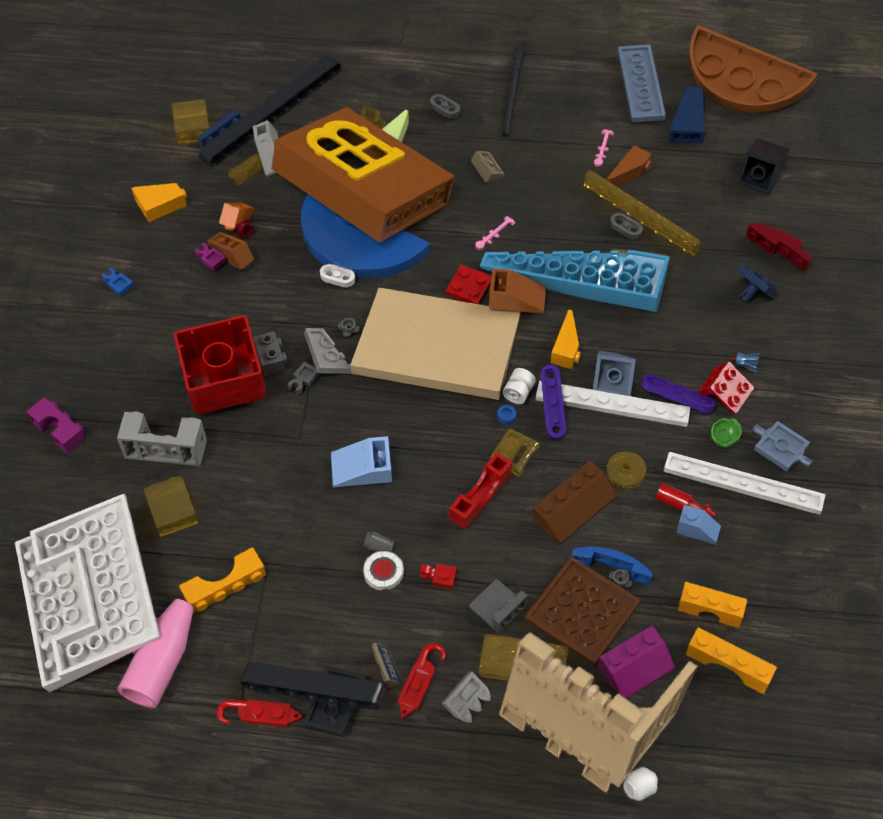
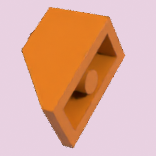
M241 202L224 203L219 223L225 225V229L235 231V225L243 222L244 219H249L254 213L255 208Z

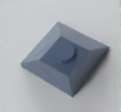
M598 351L593 390L631 396L636 359L618 353Z

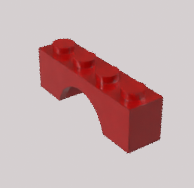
M496 452L485 465L481 477L472 490L465 495L461 494L449 508V520L466 530L512 475L513 462Z

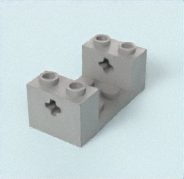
M136 411L124 412L117 436L122 453L126 459L201 466L207 442L200 419L194 417L182 418L177 437L170 435L158 436L150 433L144 414Z

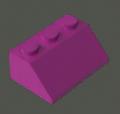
M653 626L600 656L598 668L615 692L625 699L675 670L667 646Z

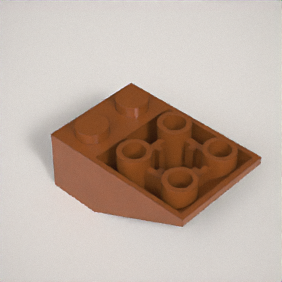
M492 269L489 309L544 313L546 286L512 270Z

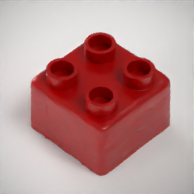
M245 315L179 330L174 333L186 389L196 414L214 413L220 409L240 404H250L265 397L266 389L248 318Z

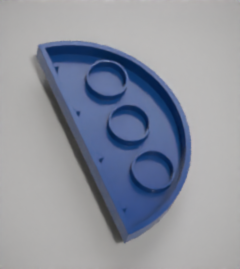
M307 194L302 205V233L312 255L323 265L332 264L352 270L357 278H380L401 273L418 264L430 253V243L404 230L379 243L309 194Z

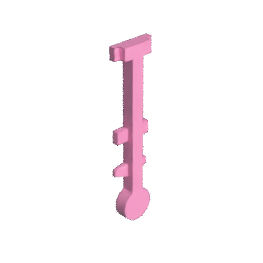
M602 130V134H605L602 147L598 146L600 153L595 155L598 157L594 160L596 167H601L603 165L602 158H606L603 153L608 151V148L605 146L609 135L613 136L614 134L611 130Z
M508 216L505 217L504 223L494 231H489L490 234L487 237H483L482 241L476 242V249L482 250L485 248L486 243L491 244V239L493 237L498 238V233L509 224L512 226L515 224L514 220Z

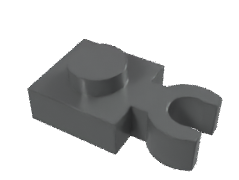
M303 362L293 374L294 380L288 383V389L292 390L293 387H298L296 394L299 395L303 391V386L310 387L320 373H317L315 367Z

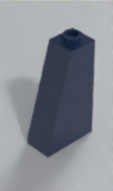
M686 87L670 128L668 142L702 144L705 133L703 88Z

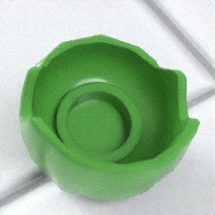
M721 418L712 425L710 431L711 439L720 447H731L738 442L742 434L741 425L734 418Z

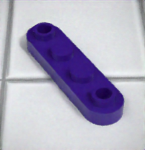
M546 365L541 370L546 430L551 439L559 440L566 434L560 371L554 365ZM553 374L554 377L550 379L547 375ZM558 428L560 432L554 433L553 429Z
M645 375L643 377L641 385L647 392H654L665 399L674 400L703 414L710 413L714 409L715 401L708 396L654 375Z

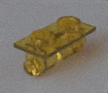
M256 153L237 167L229 170L228 176L230 179L234 178L236 185H239L263 169L259 154Z

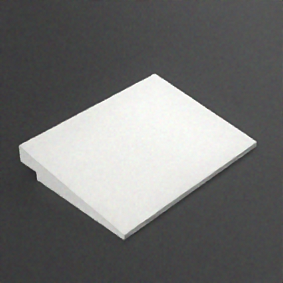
M125 494L30 531L31 536L15 542L40 678L44 689L51 692L160 639Z

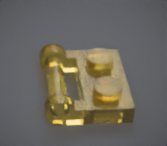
M509 428L490 456V459L497 452L508 460L513 461L523 445L527 446L518 463L513 462L512 473L516 476H521L524 466L540 445L537 441Z

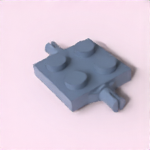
M779 421L767 430L758 424L752 429V431L761 436V440L757 443L754 450L786 472L798 461L807 467L812 464L813 460L803 455L810 442Z

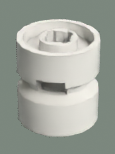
M516 368L503 389L504 397L515 404H523L536 382L535 376L528 370Z

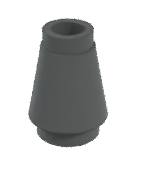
M368 531L363 547L368 548L370 551L391 552L394 541L375 531L373 533Z

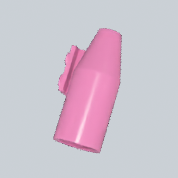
M175 599L159 618L155 617L160 639L132 652L134 657L117 689L122 696L144 707L156 708L186 648L194 609L191 604L181 599Z

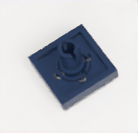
M743 265L740 266L738 271L750 280V284L739 295L741 298L749 303L758 290H762L773 300L776 298L778 293L774 291L776 287L751 266L748 268Z

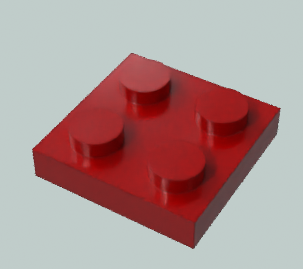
M460 265L445 290V294L463 302L480 305L490 288L492 276Z

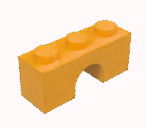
M685 582L678 611L698 616L703 611L711 612L719 617V623L739 628L747 599Z

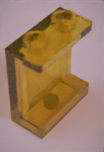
M205 99L172 104L178 144L197 142L198 136L209 129Z
M182 476L171 477L167 481L144 488L160 537L198 524Z

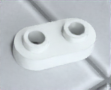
M326 264L320 269V276L324 282L341 287H350L355 282V274L352 270L332 264Z

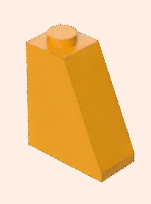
M177 183L131 188L134 199L148 222L187 206L185 201L187 195L183 188H179Z

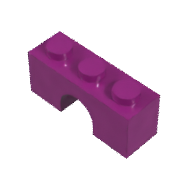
M44 397L26 411L31 422L42 432L50 427L58 426L51 435L55 443L67 454L85 441L82 426L77 422L74 424L71 421V417L66 412L62 413L55 402H49Z

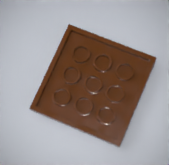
M571 556L527 613L525 621L595 666L600 656L604 654L637 609L641 600Z

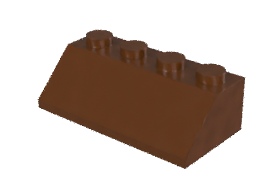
M589 461L533 507L532 520L561 545L617 498V495L605 473Z

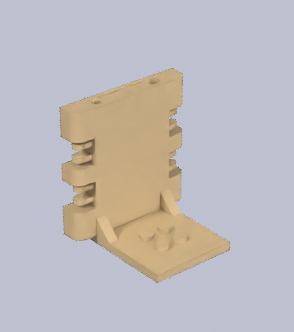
M530 632L519 643L499 715L522 732L529 725H532L531 727L535 730H540L543 736L549 738L545 749L559 758L564 751H567L571 756L577 757L580 763L585 764L582 776L607 793L613 784L619 787L677 713L697 666L689 661L652 708H638L619 694L612 700L610 694L602 693L595 684L592 686L594 676L581 667H578L573 672V668L570 666L565 667L562 665L560 659H554L556 650Z

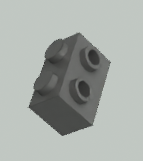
M275 331L254 336L253 340L264 377L286 371L284 363H288L285 352L281 353L280 349L283 348L280 337H276Z

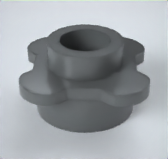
M345 318L338 324V329L342 330L345 337H349L354 332H359L360 330L352 318Z
M618 569L609 574V579L621 588H630L632 586V581L629 580V572L626 569Z

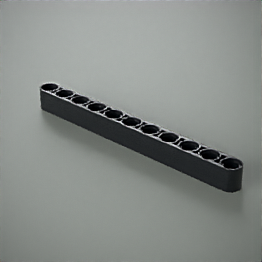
M328 55L322 57L204 145L199 151V158L212 167L217 166L254 138L253 126L267 120L271 124L336 76L341 69V64Z

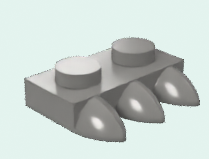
M468 672L442 704L456 719L459 718L464 722H472V716L468 708L473 711H481V704L477 697L490 701L491 696L483 682L473 672Z

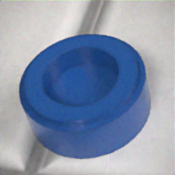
M510 405L501 406L497 412L499 422L505 425L515 422L516 409Z

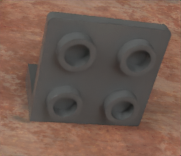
M496 579L469 604V609L499 634L527 607L528 595L522 590L515 595Z

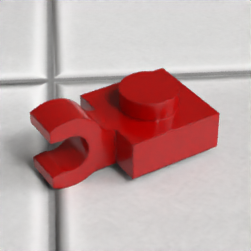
M421 564L420 578L432 579L433 586L453 589L457 567L436 564L434 569L429 565Z

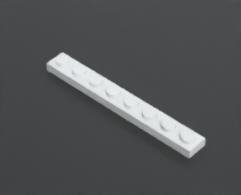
M539 381L537 389V401H543L541 381ZM561 384L563 405L684 427L688 425L690 407Z
M669 452L664 468L666 473L819 515L822 512L826 495Z

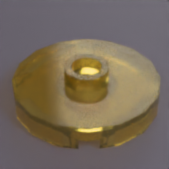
M624 451L618 452L610 458L606 471L608 478L616 486L619 485L626 489L634 488L642 483L646 473V465L637 454Z

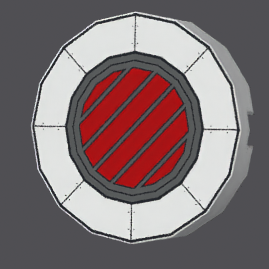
M390 551L373 553L367 558L363 566L365 581L370 587L377 590L394 588L403 578L404 566L402 560Z

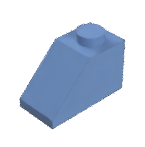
M684 505L677 534L716 545L721 525L704 510Z

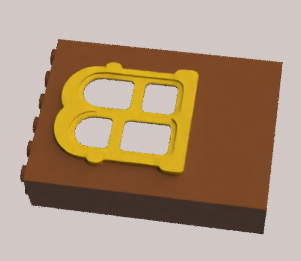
M348 107L276 139L271 168L379 243L448 205L455 177ZM333 142L341 146L332 151H326L322 148ZM349 151L368 163V165L360 169H354L337 157Z

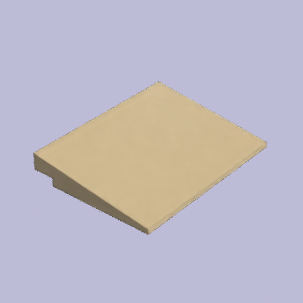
M378 288L350 365L351 374L499 400L521 312L489 309V306Z

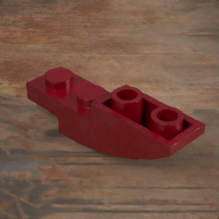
M757 223L748 224L746 237L750 241L759 245L772 256L778 252L782 257L788 259L804 272L810 269L813 257L802 249L803 242L786 232Z

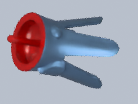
M738 352L737 358L731 357V359L736 360L735 366L744 367L756 373L757 367L754 365L759 363L757 360L760 353L743 354Z

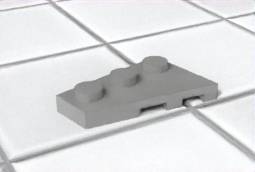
M306 328L304 335L317 373L351 374V364L345 361V356L342 352L339 353L334 347L335 343L325 330Z

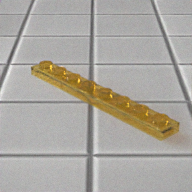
M588 170L585 173L584 185L588 189L593 190L602 198L613 203L614 206L619 207L628 215L639 220L643 225L648 226L657 234L662 235L671 243L682 248L685 252L694 257L699 253L700 240L593 171Z

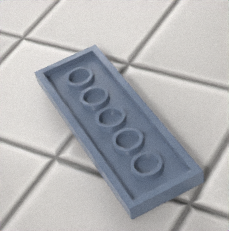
M651 45L618 47V56L631 121L665 120L666 115Z

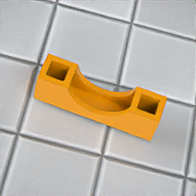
M253 547L234 557V568L226 578L216 582H209L197 576L179 585L185 601L194 608L193 614L204 611L209 605L224 600L226 596L239 592L245 586L252 582H258L266 576L264 565Z
M699 627L691 639L686 652L687 656L703 664L715 663L732 670L742 679L744 685L762 694H765L777 668Z

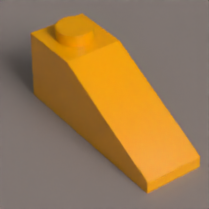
M568 310L552 350L551 363L572 369L574 363L579 362L581 352H578L579 342L573 312Z

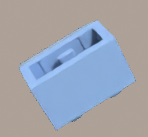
M388 436L367 438L331 452L333 487L392 482Z

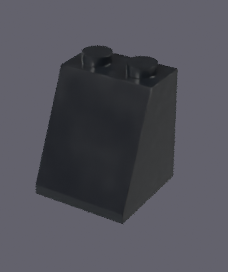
M757 138L746 152L737 183L770 194L785 165L790 149Z

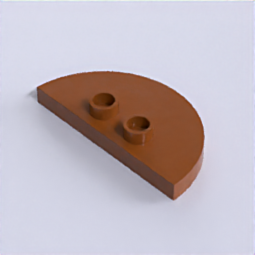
M697 25L691 38L690 68L696 83L700 88H703V92L709 98L732 110L762 113L784 108L802 98L817 81L818 74L702 26Z

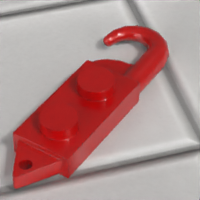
M430 643L423 647L398 698L402 720L414 711L418 712L432 681L435 668L426 660L432 650H438L441 653V660H445L446 652L437 643Z
M225 700L221 702L216 711L219 721L225 724H229V720L223 717V711L226 708H237L241 721L248 724L288 728L289 724L303 719L301 714L291 708V704L257 700Z

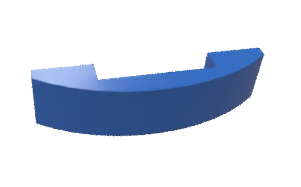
M580 547L572 551V557L588 567H591L592 562L595 561L617 569H626L631 573V581L650 586L653 573L631 556L602 547Z

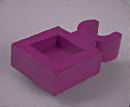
M205 243L201 244L202 251L195 249L196 256L201 258L202 263L213 271L227 261L225 255L214 247L209 250Z

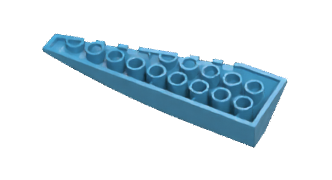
M627 250V253H618V251H611V253H600V251H593L591 253H583V251H553V254H544V251H537L536 254H526L525 252H518L516 254H509V252H485L480 268L491 272L493 268L508 269L546 286V289L657 312L670 257L635 250Z

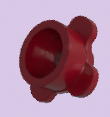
M244 219L243 222L235 225L238 238H246L252 234L253 227L250 225L249 219Z

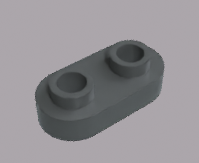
M441 94L431 97L430 106L433 110L450 119L459 116L460 106L458 103Z
M615 213L611 216L610 226L629 239H638L642 236L643 226L639 222L623 213Z

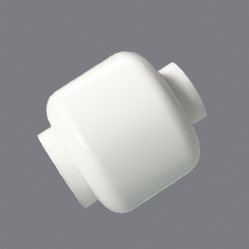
M640 767L630 772L624 780L626 794L637 801H642L653 795L657 790V776L645 767Z

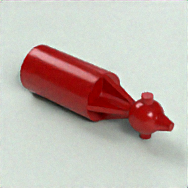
M661 484L656 500L683 511L684 505L704 510L710 516H715V513L708 504L700 506L692 498V495L667 484Z

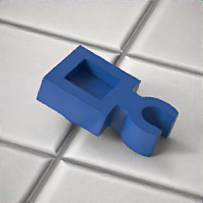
M109 268L111 275L101 274L108 287L120 297L134 287L133 282L122 273L116 275L113 268Z

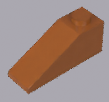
M633 146L607 177L606 189H614L641 177L645 171H649L652 166V154L637 146Z
M219 232L207 240L212 248L214 247L225 255L227 261L238 269L246 268L254 261L245 241L223 232Z

